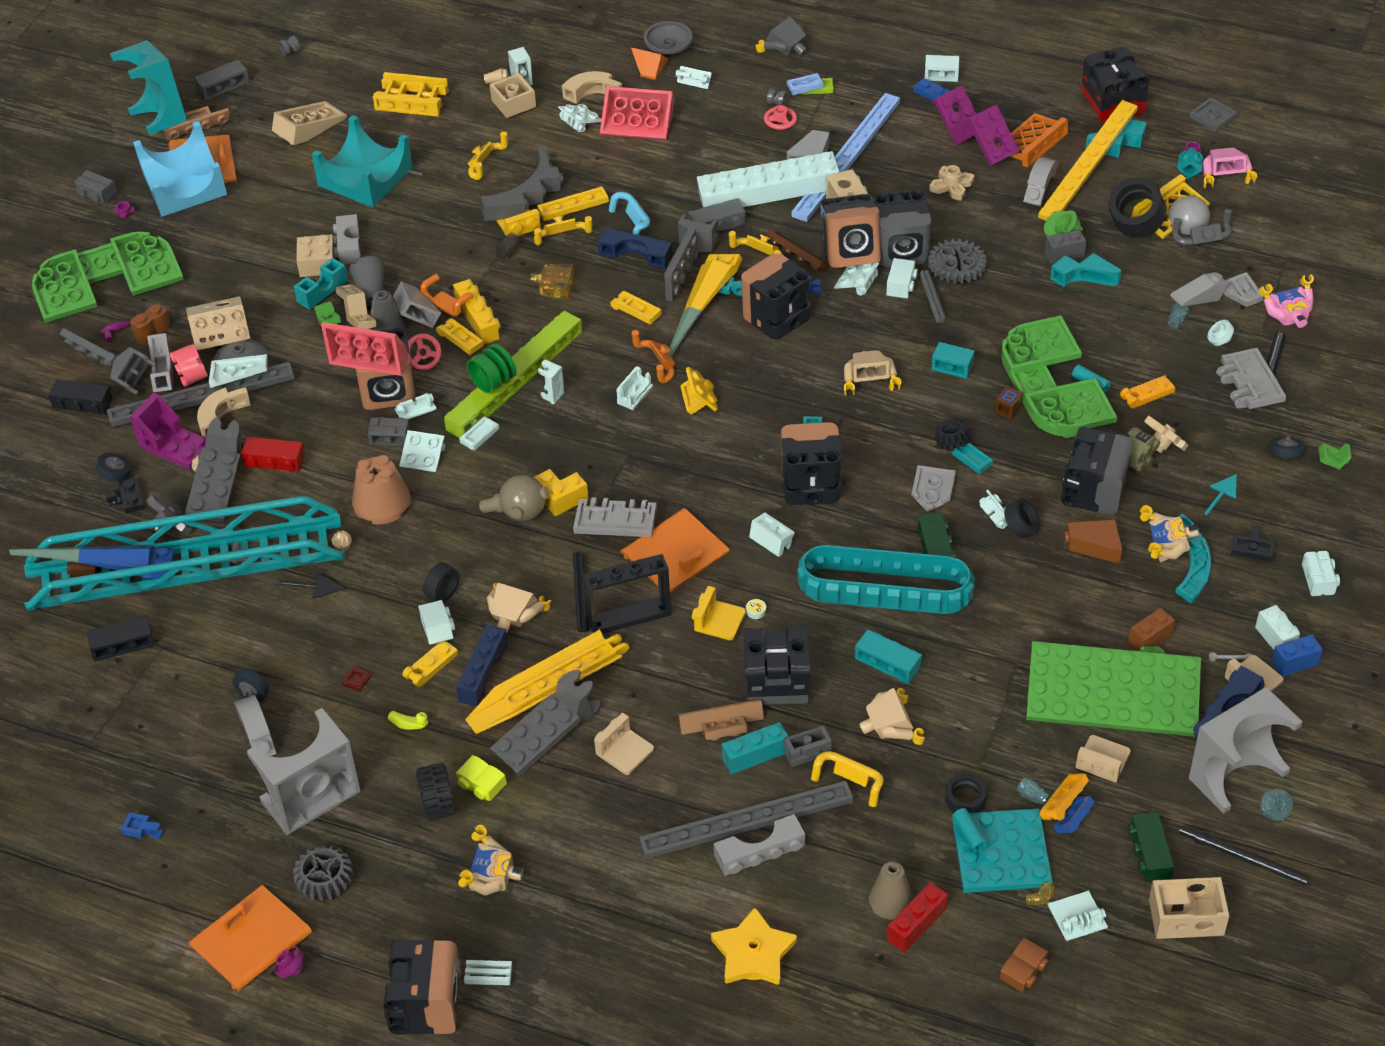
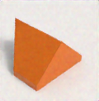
M631 48L640 76L656 80L668 62V58L661 54Z

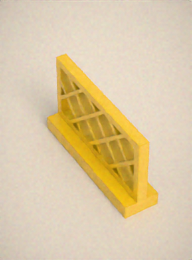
M1181 174L1159 189L1166 205L1167 221H1163L1161 226H1167V230L1163 232L1158 228L1154 233L1162 239L1172 233L1168 211L1173 203H1169V199L1177 200L1186 196L1180 195V191L1185 190L1189 196L1198 197L1208 207L1210 205V202L1185 183L1186 178ZM1144 199L1134 206L1131 217H1138L1146 213L1152 206L1153 201Z

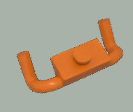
M437 274L422 282L420 286L421 293L435 307L455 317L460 315L461 305L473 298L471 292H467L456 299L443 291L432 297L427 288L440 280Z
M632 331L634 347L650 348L662 364L656 367L658 381L667 383L672 380L675 373L673 366L676 363L668 353L671 351L670 348L665 344L652 340L640 341L639 331Z

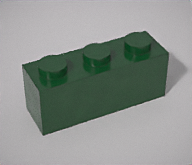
M942 512L918 515L917 529L924 554L956 558L955 550H951V535H947L948 523L947 520H943Z
M1152 812L1132 815L1131 823L1128 824V834L1134 840L1133 852L1139 858V873L1143 874L1145 882L1172 879L1174 864L1159 813Z

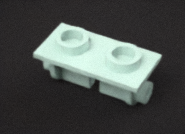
M681 66L680 70L676 71L678 83L708 89L712 73Z
M428 393L416 397L415 402L412 399L399 402V405L395 408L399 418L411 419L437 410L433 403L432 394Z
M987 490L989 496L980 499V507L988 516L992 514L990 518L998 528L1004 529L1007 523L1004 516L1005 508L1001 506L1002 501L996 494L992 495Z

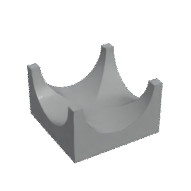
M1267 687L1199 728L1189 779L1223 814L1231 808V804L1224 792L1223 782L1224 778L1232 770L1241 766L1258 765L1269 768L1282 777L1290 771V767L1283 761L1274 745L1271 726L1273 724L1285 725L1295 731L1302 726V721Z
M323 708L315 711V716L319 722V732L316 739L307 749L299 754L278 758L267 756L259 752L255 747L247 750L248 757L258 770L269 794L266 792L259 796L260 801L286 835L361 792L350 742Z

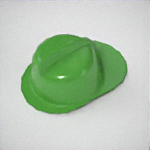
M1071 210L1053 213L1044 224V232L1047 236L1083 230L1076 213Z

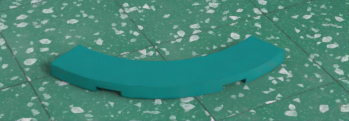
M1183 513L1178 516L1182 518L1185 527L1194 525ZM1200 532L1199 536L1188 539L1190 550L1187 552L1190 559V569L1186 578L1176 588L1175 592L1190 604L1204 590L1211 568L1210 550L1206 539L1202 537Z

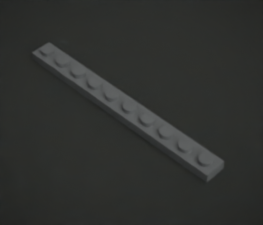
M286 362L268 367L265 372L210 388L209 383L164 394L161 397L173 411L202 404L208 396L223 388H226L227 392L246 387L248 392L293 380L294 374L290 363ZM147 399L107 409L111 427L132 422L130 416Z
M843 781L640 836L639 842L645 859L773 825L774 821L795 814L796 818L853 803V796L847 782Z

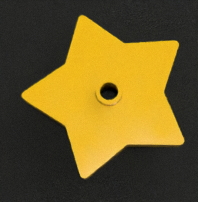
M754 908L738 927L711 933V940L726 957L725 983L741 979H762L779 985L780 959L796 944L797 936L770 928L758 910Z

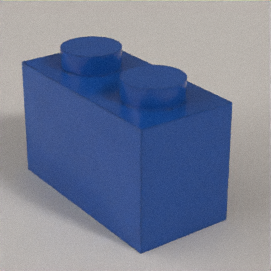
M1311 634L1275 646L1271 662L1283 677L1319 665L1323 649Z

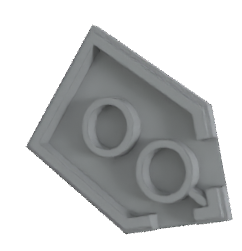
M918 465L911 495L927 512L949 502L956 471Z

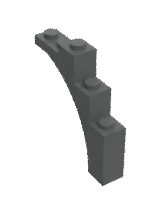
M538 147L539 165L528 180L509 191L481 197V210L484 221L507 219L525 213L528 205L543 204V197L546 196V192L560 191V184H563V175L559 173L558 167H553L552 163L549 164L550 155L546 153L545 147Z

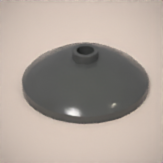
M663 21L653 24L644 33L645 45L653 52L664 55L682 52L690 46L693 40L690 28L675 21Z
M247 339L224 344L215 353L213 361L267 354L269 360V356L264 345L258 341Z

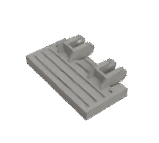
M1258 348L1222 355L1221 362L1224 366L1219 367L1216 373L1221 377L1220 379L1223 384H1235L1238 390L1230 393V397L1235 401L1237 408L1248 407L1252 409L1286 400L1284 391Z
M592 497L590 506H588L587 499H579L573 527L574 534L652 537L657 503H647V500H642L640 509L636 508L635 499H630L629 508H626V501H609V498H604L602 507H597L598 501L595 497Z

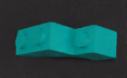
M1131 119L1105 155L1119 158L1123 145L1141 148L1147 122ZM1091 133L1087 136L1086 148L1097 133Z
M1094 253L1080 264L1065 255L1052 265L1050 279L1062 287H1066L1068 284L1076 281L1117 286L1120 283L1122 270Z

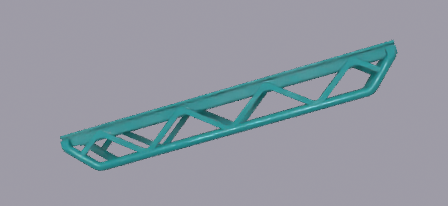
M298 496L50 536L37 548H48L51 544L80 539L84 540L75 547H84L95 537L104 536L131 545H154V548H174L175 554L181 553V560L110 571V568L101 567L102 573L71 578V575L67 574V562L71 561L52 559V561L35 563L38 557L28 556L24 565L26 578L41 576L42 588L29 602H24L27 611H32L38 608L331 560H343L346 558L345 551H338L328 547L326 533L327 529L342 527L340 515L331 506L307 496ZM297 504H307L312 507L303 516L298 517L273 509ZM261 510L289 519V522L233 531L235 526L255 511ZM318 510L329 515L317 518L311 517ZM241 514L224 529H216L212 526L195 522ZM183 523L210 532V535L154 544L157 538L175 524ZM163 526L149 537L147 541L143 542L117 535L118 533ZM318 531L319 542L307 540V533ZM299 534V541L288 542L287 536ZM279 537L280 544L268 546V539ZM259 541L260 547L249 549L248 542ZM235 542L240 543L239 551L229 552V545H233ZM220 547V554L209 555L210 548ZM308 547L313 548V549H315V550H317V551H320V552L310 553V554H309V548H308ZM300 549L301 555L289 557V550ZM200 550L201 557H189V552ZM250 557L237 566L230 567V562H221ZM261 557V562L253 563L255 560ZM221 562L222 568L211 570L210 563ZM170 570L161 578L149 579L142 577V581L131 583V576ZM179 570H182V575L173 576ZM61 573V580L51 581L50 574ZM122 578V582L113 579ZM102 583V588L92 589L97 584ZM82 584L80 591L71 593V586ZM62 588V594L51 596L52 589Z

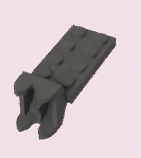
M687 214L681 216L678 222L680 245L664 274L666 301L673 302L675 296L679 295L680 287L685 283L687 273L691 272L693 262L698 258V253L713 251L719 234L715 233L718 221H713L710 225L687 220Z
M64 328L60 332V335L65 338L64 342L72 347L75 346L74 349L81 354H87L94 361L100 360V363L108 368L111 367L110 379L135 395L139 392L133 388L147 366H156V363L148 359L146 355L131 347L120 355L115 356Z
M218 417L210 422L206 434V448H202L185 515L228 508L241 453L239 424L236 420H233L226 430L221 429V421ZM226 516L204 520L224 523Z
M572 670L559 679L555 695L551 693L490 747L491 752L518 777L579 724L581 720L589 721L599 711L600 701L594 700L589 703L587 696L593 689L592 681L583 682L580 686H575V683L580 678V670Z

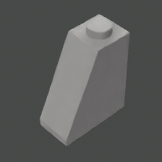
M812 130L787 151V160L827 152L830 132Z
M402 281L400 282L393 295L400 314L433 328L441 312L418 288Z

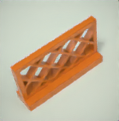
M1034 113L1011 133L1013 138L1021 137V139H1016L1015 142L1017 145H1023L1018 146L1022 153L1017 152L1010 157L1022 160V164L1025 167L1031 166L1039 157L1044 155L1068 134V119L1062 117L1057 121Z

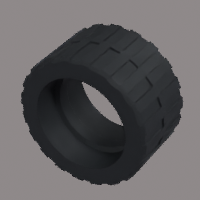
M1136 177L1123 181L1110 194L1108 200L1110 214L1117 229L1126 236L1132 238L1149 236L1161 227L1166 218V205L1161 192L1154 182L1146 178ZM1146 198L1153 201L1150 209L1141 216L1127 217L1122 215L1125 206L1135 199Z

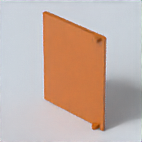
M229 135L205 137L214 163L218 162L224 183L237 182ZM189 138L169 141V151L180 147Z
M683 508L653 528L652 537H640L620 552L624 554L626 560L629 559L631 562L663 554L669 568L671 593L730 552V549L687 509ZM658 574L648 576L658 586Z
M261 885L188 943L231 984L234 990L239 991L276 962V959L284 950H289L311 934L312 930L267 888Z

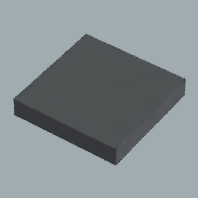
M1209 98L1191 111L1189 118L1217 132L1234 120L1238 112L1213 98Z

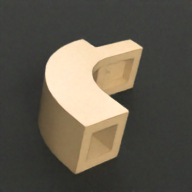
M592 71L581 73L571 77L562 85L563 99L577 104L583 97L589 94H605L606 86L622 87V83L612 80V74L606 72Z
M246 387L227 392L226 388L220 389L202 402L198 410L197 420L203 437L206 438L208 426L214 418L218 417L221 419L224 414L232 410L250 405Z

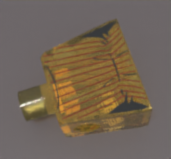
M573 264L544 265L541 274H531L530 282L531 284L539 285L540 294L543 296L568 300L574 280Z

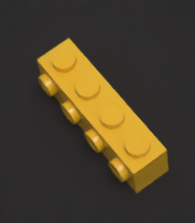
M470 279L453 284L456 299L467 292L473 294L472 299L461 305V310L477 337L482 339L484 344L499 340L498 329H500V323L497 318L493 317L492 309L486 306L485 298L480 296L477 285H473Z

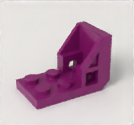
M153 393L130 416L137 442L145 451L191 470L192 460L197 455H200L202 448H206V438L182 428L179 416L159 394Z

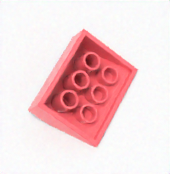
M606 86L600 135L666 140L673 115L675 100L673 92Z
M322 322L321 327L329 364L402 376L408 362V354L405 344L396 334Z

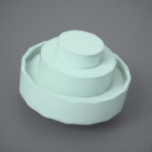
M1227 320L1216 322L1208 332V340L1215 346L1229 342L1234 332L1233 325Z

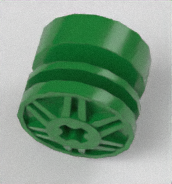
M498 344L489 346L483 350L482 354L474 356L467 362V370L472 381L481 391L487 394L492 393L501 387V384L507 383L517 374L512 357Z

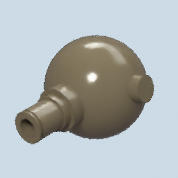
M521 474L509 478L502 485L500 493L495 494L492 498L480 500L479 507L482 513L504 512L513 520L529 521L542 512L550 493L548 488L543 487L536 478Z

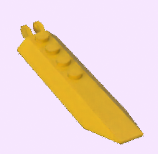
M598 630L495 686L465 721L476 734H479L542 702L551 693L555 694L558 680L568 672L580 670L581 674L578 680L580 681L621 658L628 651L629 645L626 642L621 643L622 637L619 634L604 639L601 631Z

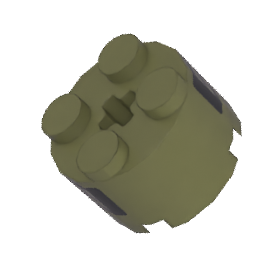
M1134 427L1128 432L1129 438L1133 441L1129 468L1140 473L1145 466L1148 468L1152 464L1154 459L1152 454L1158 449L1160 441Z

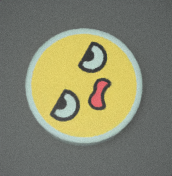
M760 599L750 600L746 605L748 617L752 619L764 617L766 614L765 602Z

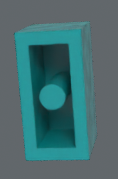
M939 342L932 356L931 370L967 379L974 364L975 351Z

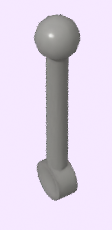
M1212 652L1209 654V660L1216 661L1217 659L1233 658L1246 660L1252 654L1217 655Z

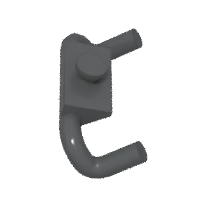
M1230 209L1224 211V232H1221L1220 223L1190 229V238L1180 237L1181 220L1175 218L1172 227L1173 239L1176 243L1184 246L1226 239L1232 232L1230 227L1232 211Z

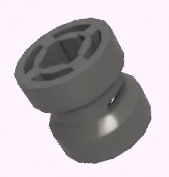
M293 35L288 40L283 39L279 41V48L284 56H288L291 52L300 51V44Z
M770 88L767 94V104L785 106L788 92Z

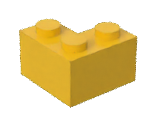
M550 469L534 477L543 487L548 488L550 496L546 499L545 505L555 516L577 506L579 499L588 500L587 483L577 472L562 480H559Z

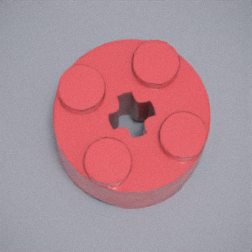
M194 344L169 353L173 364L177 362L174 366L178 375H183L180 379L184 387L208 377Z

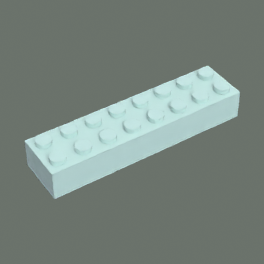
M833 151L738 168L736 170L722 171L720 173L706 174L697 177V184L702 208L733 199H738L742 207L807 194L826 192V177L839 173Z

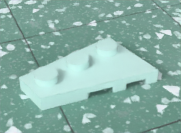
M267 354L212 361L209 377L210 388L267 371Z

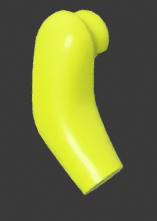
M391 711L388 715V720L403 730L422 729L428 724V716L423 712L418 713L416 717L406 716L396 711Z

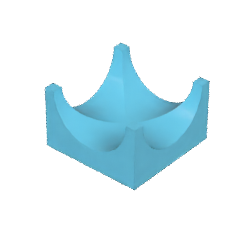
M199 121L192 123L193 130L189 139L180 147L168 152H153L146 149L140 140L133 142L142 173L161 217L227 195L218 162L214 163Z

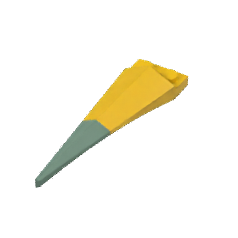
M709 254L705 264L701 265L670 345L671 351L668 353L671 357L700 313L725 283L737 272L742 261L740 254Z

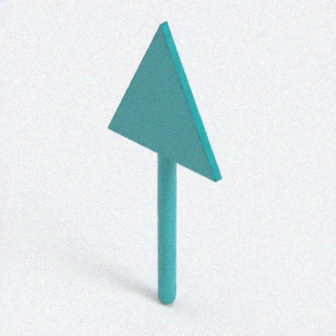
M1237 474L1210 485V488L1220 493L1205 511L1204 515L1207 516L1223 494L1236 499Z

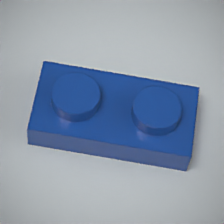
M925 78L913 87V92L932 101L950 92V90Z
M1091 796L1076 797L1073 800L1072 805L1065 811L1064 819L1058 820L1053 827L1058 834L1073 833L1079 828L1080 822L1089 814L1091 807L1095 803Z

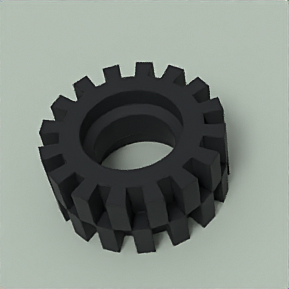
M954 418L953 421L947 419L948 422L942 421V424H937V427L934 428L937 446L940 449L944 448L946 451L948 449L954 451V448L958 450L960 446L965 447L966 444H969V440H971L968 424L966 421L963 422V419L959 421L957 418Z

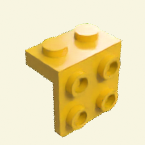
M527 209L525 213L507 219L496 220L508 239L532 232L536 228L541 229L537 209L531 211Z
M707 586L705 593L700 595L698 608H694L692 613L694 629L696 632L733 640L745 616V609L716 601V588Z

